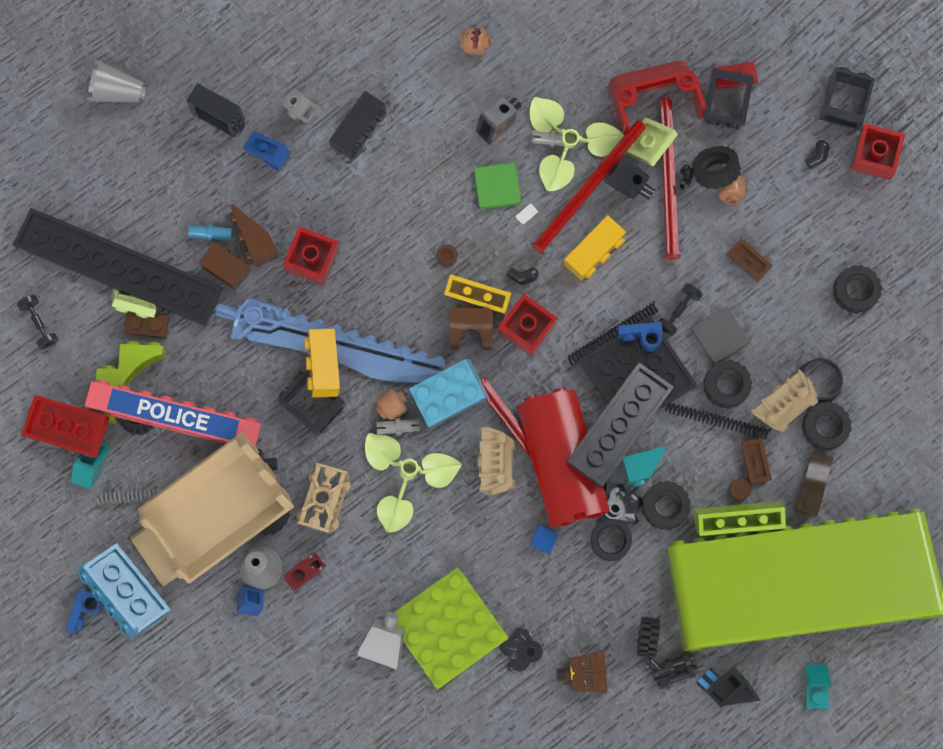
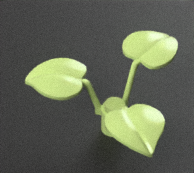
M534 97L530 106V120L533 128L540 132H551L554 129L563 134L561 142L565 148L561 158L556 155L547 156L542 160L539 167L540 178L545 189L549 192L565 187L573 178L574 165L572 162L564 159L568 149L574 148L578 141L588 142V150L593 155L605 157L608 156L624 136L614 126L601 122L593 123L587 127V139L579 136L578 132L574 129L565 130L557 128L556 126L560 125L564 119L563 108L555 101Z
M369 433L365 441V455L369 464L380 471L386 470L390 464L392 466H400L399 473L404 479L398 499L394 496H386L377 506L378 519L386 532H396L404 528L410 522L413 515L411 502L402 500L407 481L414 479L417 472H419L420 474H425V480L430 486L443 488L452 482L461 468V463L453 457L440 453H432L423 458L422 467L424 470L413 459L394 462L401 454L399 443L390 436Z

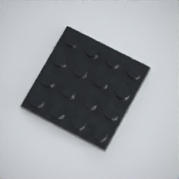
M649 315L636 324L654 323V320ZM663 333L659 348L653 352H647L641 347L640 337H636L632 341H623V338L618 339V336L579 359V363L607 405L639 362L674 387L657 412L697 387L696 382ZM649 335L646 337V341L649 344L657 342L654 336Z

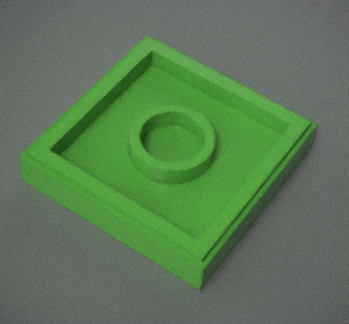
M516 163L474 168L480 210L521 204Z

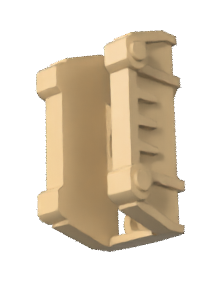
M798 370L797 374L791 379L787 378L783 384L775 387L769 396L762 399V403L751 411L768 426L776 431L783 432L788 428V424L805 409L818 403V396L811 380L801 370Z
M482 427V441H480V452L478 454L479 477H481L480 491L486 495H497L515 487V480L512 479L513 449H515L516 441L502 431Z
M316 463L315 470L309 474L308 479L311 483L304 505L297 512V519H299L297 524L330 534L339 527V513L345 494L351 489V482H349V473L347 471ZM322 468H324L326 480L325 482L322 481L321 486H319ZM337 472L341 473L338 485L331 489L332 484H330V480L335 477ZM319 492H326L329 495L326 503H319L316 500ZM314 506L313 511H315V515L306 523L310 508ZM324 509H326L328 518L325 527L322 528L320 527L319 515L320 513L323 514Z

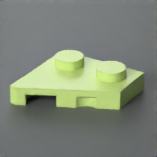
M113 288L112 306L117 311L124 313L131 311L142 318H148V316L154 318L156 312L155 304L132 295L129 297L119 294L120 291Z

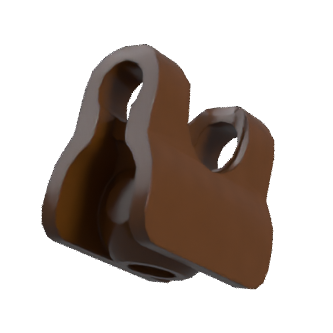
M479 307L453 308L450 312V348L458 350L462 334L467 330H475L481 336L483 350H491L493 337L492 310Z

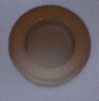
M443 245L438 249L437 261L440 265L450 267L456 263L458 253L453 246Z
M741 478L734 480L729 487L730 496L737 501L747 499L751 494L750 483Z

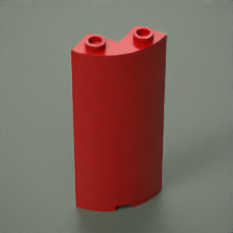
M565 387L553 390V393L538 397L536 395L525 397L524 402L517 405L550 527H566L578 520L595 519L610 512L603 487L599 488L566 464L587 434L576 391L566 390Z

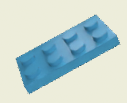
M117 543L88 563H83L79 566L77 573L81 582L90 587L94 598L103 603L107 614L111 618H115L119 623L120 630L131 639L164 617L171 610Z

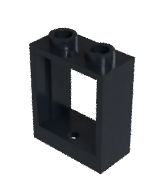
M835 67L831 74L819 120L859 131L865 119L875 78L870 77L866 73L858 74L851 72L845 67ZM836 81L865 89L858 114L829 106Z
M719 69L711 70L705 102L706 109L702 118L707 120L706 124L719 126V122L727 123V127L733 129L745 126L754 79L753 75ZM716 79L746 84L740 119L710 114Z
M196 84L186 100L192 115L235 138L236 134L241 133L245 127V119L241 107L204 86Z
M309 370L300 371L294 377V383L290 388L285 387L281 391L278 401L282 407L314 435L319 437L346 407V403L339 396L329 397L333 401L330 407L314 424L309 422L289 404L291 399L307 383V377H310Z

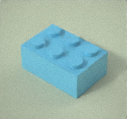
M465 359L409 388L428 427H434L489 398L470 359Z

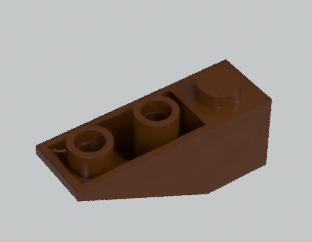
M230 205L232 212L229 215L233 225L238 224L240 228L237 235L241 244L245 242L248 249L245 250L248 261H253L255 267L279 258L270 234L235 205Z

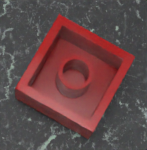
M864 123L859 132L850 170L891 180L897 170L905 134Z
M298 227L283 263L284 270L315 283L325 285L340 248L339 242Z
M523 293L498 326V333L532 357L557 325L558 318Z

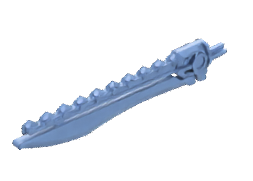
M248 298L238 309L220 303L216 308L215 315L234 321L233 333L230 336L232 339L241 340L247 337L250 342H259L309 353L308 350L304 349V337L306 336L279 329L285 328L308 334L309 329H335L336 342L404 359V361H399L336 344L337 361L339 364L373 379L401 383H421L442 372L412 364L413 361L437 368H445V359L441 356L428 359V354L424 351L411 354V349L406 345L395 349L393 343L389 340L378 344L376 343V338L372 335L359 338V333L356 330L343 333L342 328L337 324L326 328L325 323L321 319L308 322L304 314L291 317L290 312L286 308L282 309L281 307Z

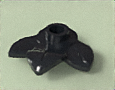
M623 484L612 488L607 501L610 512L604 514L605 518L622 521L627 526L637 524L639 520L634 512L641 507L642 498L636 494H626ZM611 507H615L617 509V513H614L611 510Z
M516 628L514 631L515 639L504 641L499 648L505 656L511 658L508 670L521 672L526 670L530 663L541 659L543 648L540 643L533 640L528 630ZM531 647L535 649L533 656L528 654V649Z

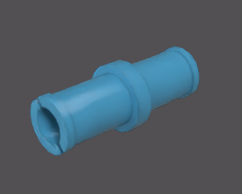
M190 224L188 237L205 238L207 241H212V239L231 241L232 228L213 227V224L208 226Z

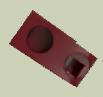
M313 553L284 574V579L292 590L297 593L327 566L317 553Z

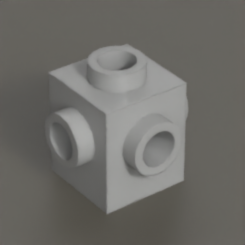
M294 88L282 103L288 109L286 114L294 120L299 118L307 124L320 108L311 100L313 96L304 89L300 92Z

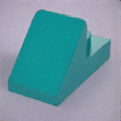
M805 664V709H829L828 687L831 686L828 665Z

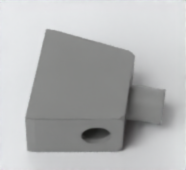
M387 612L384 621L375 619L357 656L397 669L402 657L405 629L396 625L399 616L395 613Z

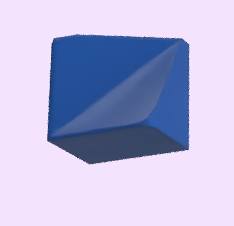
M243 586L237 594V612L258 616L263 610L264 590Z

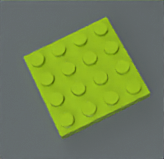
M458 567L394 612L399 616L396 625L405 629L403 642L437 690L509 639Z

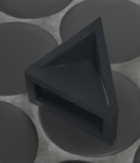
M734 666L727 670L706 691L721 708L726 705L761 701L751 684Z

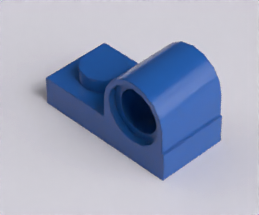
M257 132L252 133L243 147L247 153L262 159L268 166L277 171L281 170L291 155V152L284 144Z
M661 322L620 325L617 329L618 339L623 338V341H632L636 337H640L641 347L647 352H653L659 348L662 342ZM649 335L654 336L657 342L649 344L646 341V337Z
M78 589L65 631L78 635V632L82 631L86 619L83 618L84 614L97 615L102 612L104 605L101 601H97L94 609H88V601L94 598L92 592Z

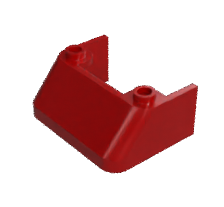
M673 61L617 75L610 80L609 93L623 135L629 130V123L624 108L635 104L637 93L677 84L680 90L691 93L698 119L703 117L706 105L696 74L685 62Z

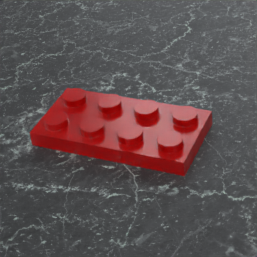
M34 395L21 435L97 458L110 417Z

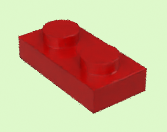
M755 62L714 67V69L753 75V84L758 83ZM716 79L715 83L717 90L746 85Z

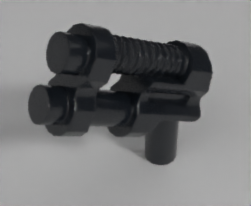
M687 652L681 653L680 657L672 660L670 658L665 659L662 665H659L653 658L649 657L644 661L654 671L652 673L653 680L658 683L657 685L660 689H664L668 685L683 679L696 677L695 674L699 673L697 665L692 666L691 664L692 661H695L692 652L688 654ZM685 665V671L675 673L674 668Z

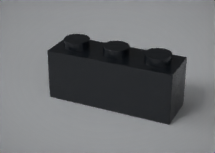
M364 91L329 139L330 146L349 159H352L354 155H359L363 149V142L366 138L370 139L372 137L376 124L378 122L381 123L387 115L386 104L367 91Z

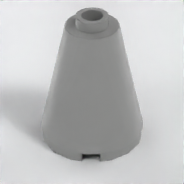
M95 61V64L99 66L98 69H93L88 92L92 93V98L87 97V101L139 102V99H144L146 87H143L142 81L101 61Z
M263 546L255 547L243 555L239 565V573L243 582L249 587L260 590L269 589L277 584L282 576V561L274 550Z

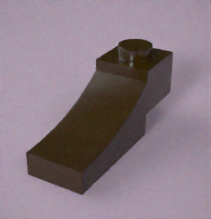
M812 451L794 511L813 518L818 515L834 457Z

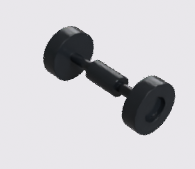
M686 283L682 288L687 297L683 302L680 301L674 309L671 319L667 321L660 318L658 321L662 324V331L670 336H674L677 332V328L672 323L684 312L690 298L699 301L703 296L699 289L689 283Z
M30 295L21 299L17 306L20 311H30L31 319L37 331L40 330L43 336L36 343L39 349H46L56 344L59 339L56 333L46 334L43 329L45 326L39 314H36L33 309L39 303L36 295Z

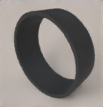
M816 358L803 364L799 369L802 372L814 361L826 362L836 369L840 377L839 389L829 397H817L818 403L835 400L840 394L843 385V375L838 365L826 358Z

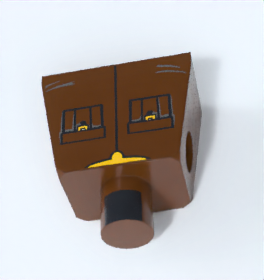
M604 650L569 658V668H556L557 682L570 681V690L598 694L607 693Z

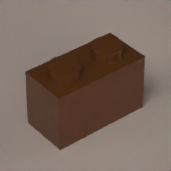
M213 243L199 264L202 269L236 291L250 272L247 265L248 262L239 255L236 258L230 254L231 250L225 245L220 244L219 246Z

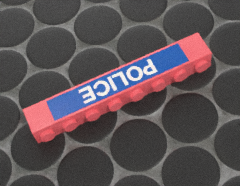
M104 380L91 381L85 403L86 410L222 444L228 443L243 432L256 446L261 423H257L255 418L245 417V419H241L231 412L224 411V414L215 412L216 409L203 406L202 409L194 407L195 404L188 401L177 403L173 402V398L168 396L157 398L153 397L152 393L140 390L137 393L131 391V388L128 386L118 385L117 388L109 386L110 383Z

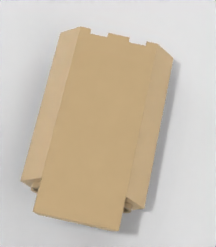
M243 432L138 508L140 514L139 521L143 528L130 536V538L163 587L176 577L179 579L183 578L190 584L294 508L285 488L280 486L275 479L276 475L262 460L258 454V449Z

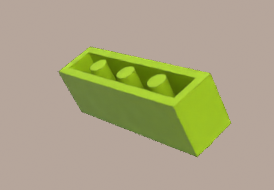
M777 501L694 509L695 531L699 536L783 529L786 528L785 507Z

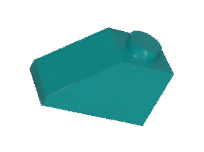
M101 443L97 458L80 454L74 461L71 482L91 489L100 477L111 446Z
M665 447L624 457L621 463L627 484H633L634 487L647 484L646 481L650 479L662 458Z

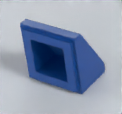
M539 524L530 546L550 555L559 534Z

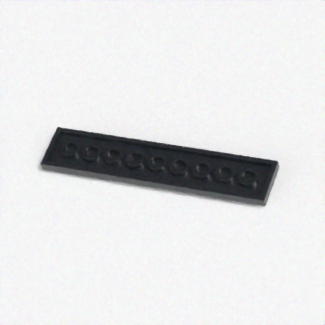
M30 208L13 243L15 248L111 288L118 289L128 295L148 301L159 308L205 327L223 291V287L33 208Z

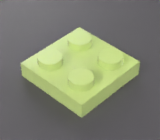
M645 117L642 121L646 125L645 130L626 151L625 155L653 167L678 134L674 129Z

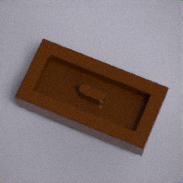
M742 238L726 254L757 282L773 266Z
M126 312L123 333L126 335L167 339L170 318L169 316L154 315V318L149 316L148 318H142L137 316L136 313Z
M759 438L741 442L740 445L750 485L771 481L772 478L763 439Z

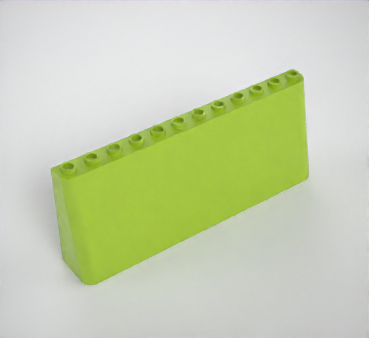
M920 509L907 510V514L899 515L898 512H890L885 514L886 517L877 518V514L864 516V520L856 521V517L843 519V523L835 524L834 520L821 522L822 526L813 527V523L800 525V529H792V526H786V528L779 529L777 532L761 530L757 531L755 535H749V532L737 533L736 537L728 538L727 535H719L714 537L715 540L706 541V538L693 539V543L685 544L684 541L672 542V546L667 548L683 652L914 619L923 620L942 617L943 586L925 512H920Z

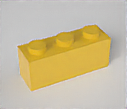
M607 215L564 259L563 265L581 281L586 277L588 279L591 278L597 271L595 267L600 262L604 264L611 257L610 252L614 248L618 250L626 241L624 239L626 231Z
M452 274L449 276L444 295L504 314L512 294Z
M309 329L308 337H304V349L309 352V357H306V370H310V377H307V388L312 391V397H337L340 385L335 329Z

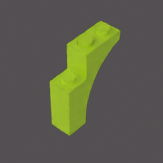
M127 341L126 344H120L118 369L110 365L103 366V369L97 368L96 382L98 379L110 383L109 386L117 388L118 385L129 386L131 381L144 368L165 359L166 350L158 342H148V345H139V342ZM106 415L110 417L108 423L118 424V417Z

